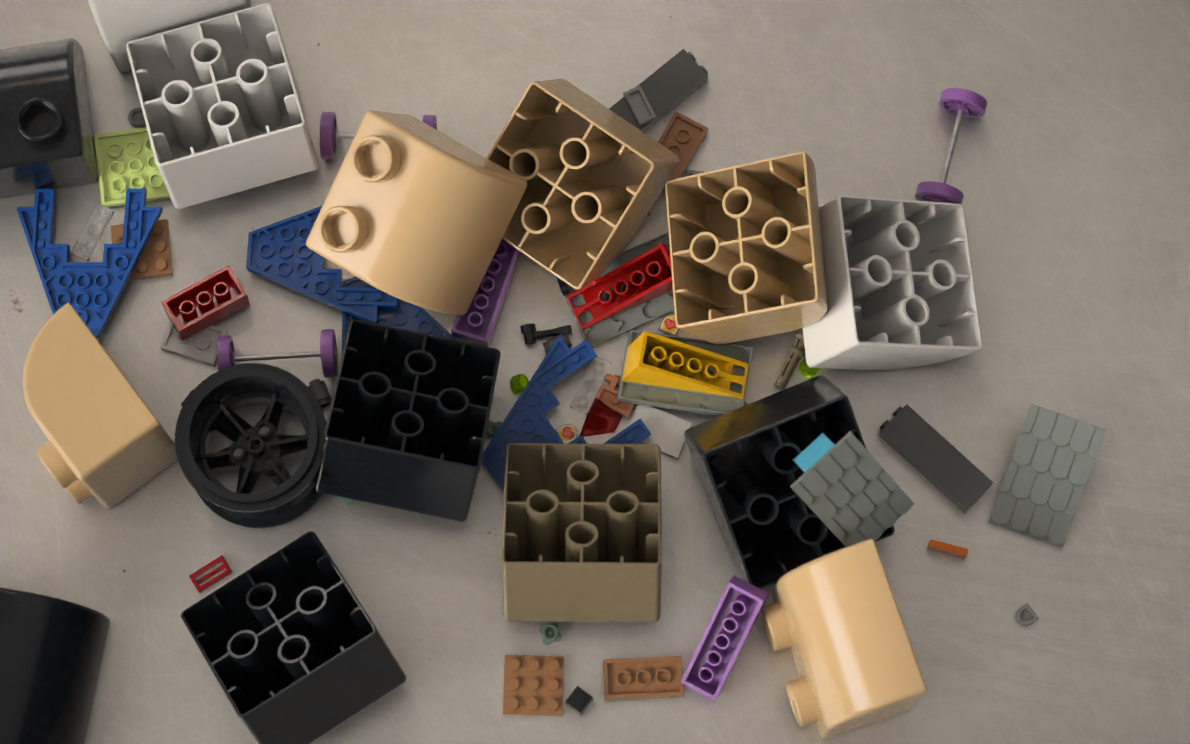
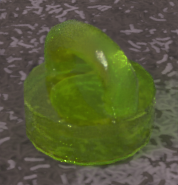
M806 358L799 365L801 375L807 379L813 378L820 369L809 367L806 363Z
M521 373L511 377L510 388L514 394H521L529 382L528 378Z

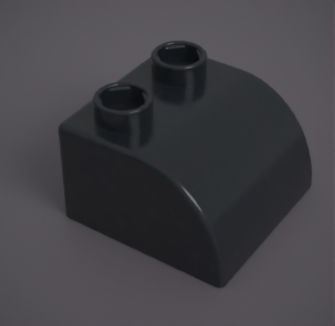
M69 38L0 50V199L35 193V189H61L98 182L94 130L81 45L77 40Z
M356 319L351 320L324 431L320 454L321 466L317 472L315 490L319 493L460 522L465 521L468 517L480 470L501 352L498 349Z
M823 375L816 376L691 427L684 433L709 504L725 542L746 582L761 590L776 584L783 575L791 570L846 547L790 487L804 474V471L793 460L822 433L834 444H837L851 431L866 448L849 398ZM892 525L886 529L874 542L892 536L895 532L894 526Z
M313 531L302 535L181 613L183 622L234 710L258 744H310L406 681L405 673L381 634Z
M0 587V744H84L109 626V618L106 615L70 601Z

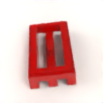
M221 555L189 575L198 592L201 593L233 572ZM220 562L223 563L221 566H219L218 568L214 569L213 571H211L210 573L206 574L205 576L196 581V577L203 574L204 572L211 569ZM226 568V571L222 572L221 574L206 582L202 586H199V584H201L202 582L206 581L210 577L214 576L215 574Z

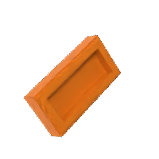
M932 539L927 546L929 551L964 560L968 554L967 548Z

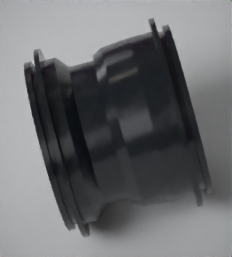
M238 364L210 375L188 396L176 423V455L180 468L188 482L197 491L202 501L219 517L235 525L247 528L277 527L292 522L304 515L323 495V493L315 490L317 472L321 466L320 454L327 421L315 395L293 374L267 364ZM251 403H270L255 427H252L233 412V410ZM283 408L291 412L301 422L305 429V435H277ZM223 420L236 442L218 452L209 453L213 432L220 421ZM268 427L269 431L267 434L262 435L259 433L260 429ZM236 449H243L242 455L238 457L233 455ZM307 450L299 468L291 476L280 457ZM267 460H275L274 465L266 467L265 463ZM240 466L236 493L221 485L211 469ZM262 473L277 485V487L268 491L252 494Z

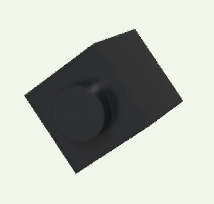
M577 686L565 701V704L582 716L593 702V697Z

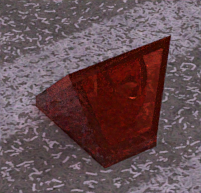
M595 398L579 436L587 437L614 433L622 416L601 400Z

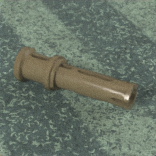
M796 333V339L792 347L788 349L790 354L774 383V386L779 389H786L799 359L805 356L802 333Z

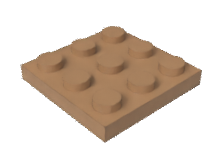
M167 219L158 220L129 280L173 275ZM124 224L111 225L112 244L123 243Z
M505 655L503 715L562 716L564 656Z

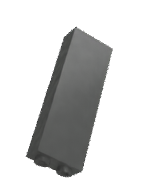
M682 49L639 84L657 117L656 120L639 127L624 97L610 107L609 110L645 133L707 83L708 72L702 65L699 66L695 62L696 59L692 53H687Z
M906 404L903 408L901 406L898 407L892 414L895 417L890 422L886 420L881 425L879 436L961 511L966 513L991 487L993 481L910 406Z

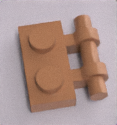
M607 373L604 380L610 382V385L608 387L601 384L594 403L629 418L635 404L616 401L618 391L615 388L619 386L620 376H613Z

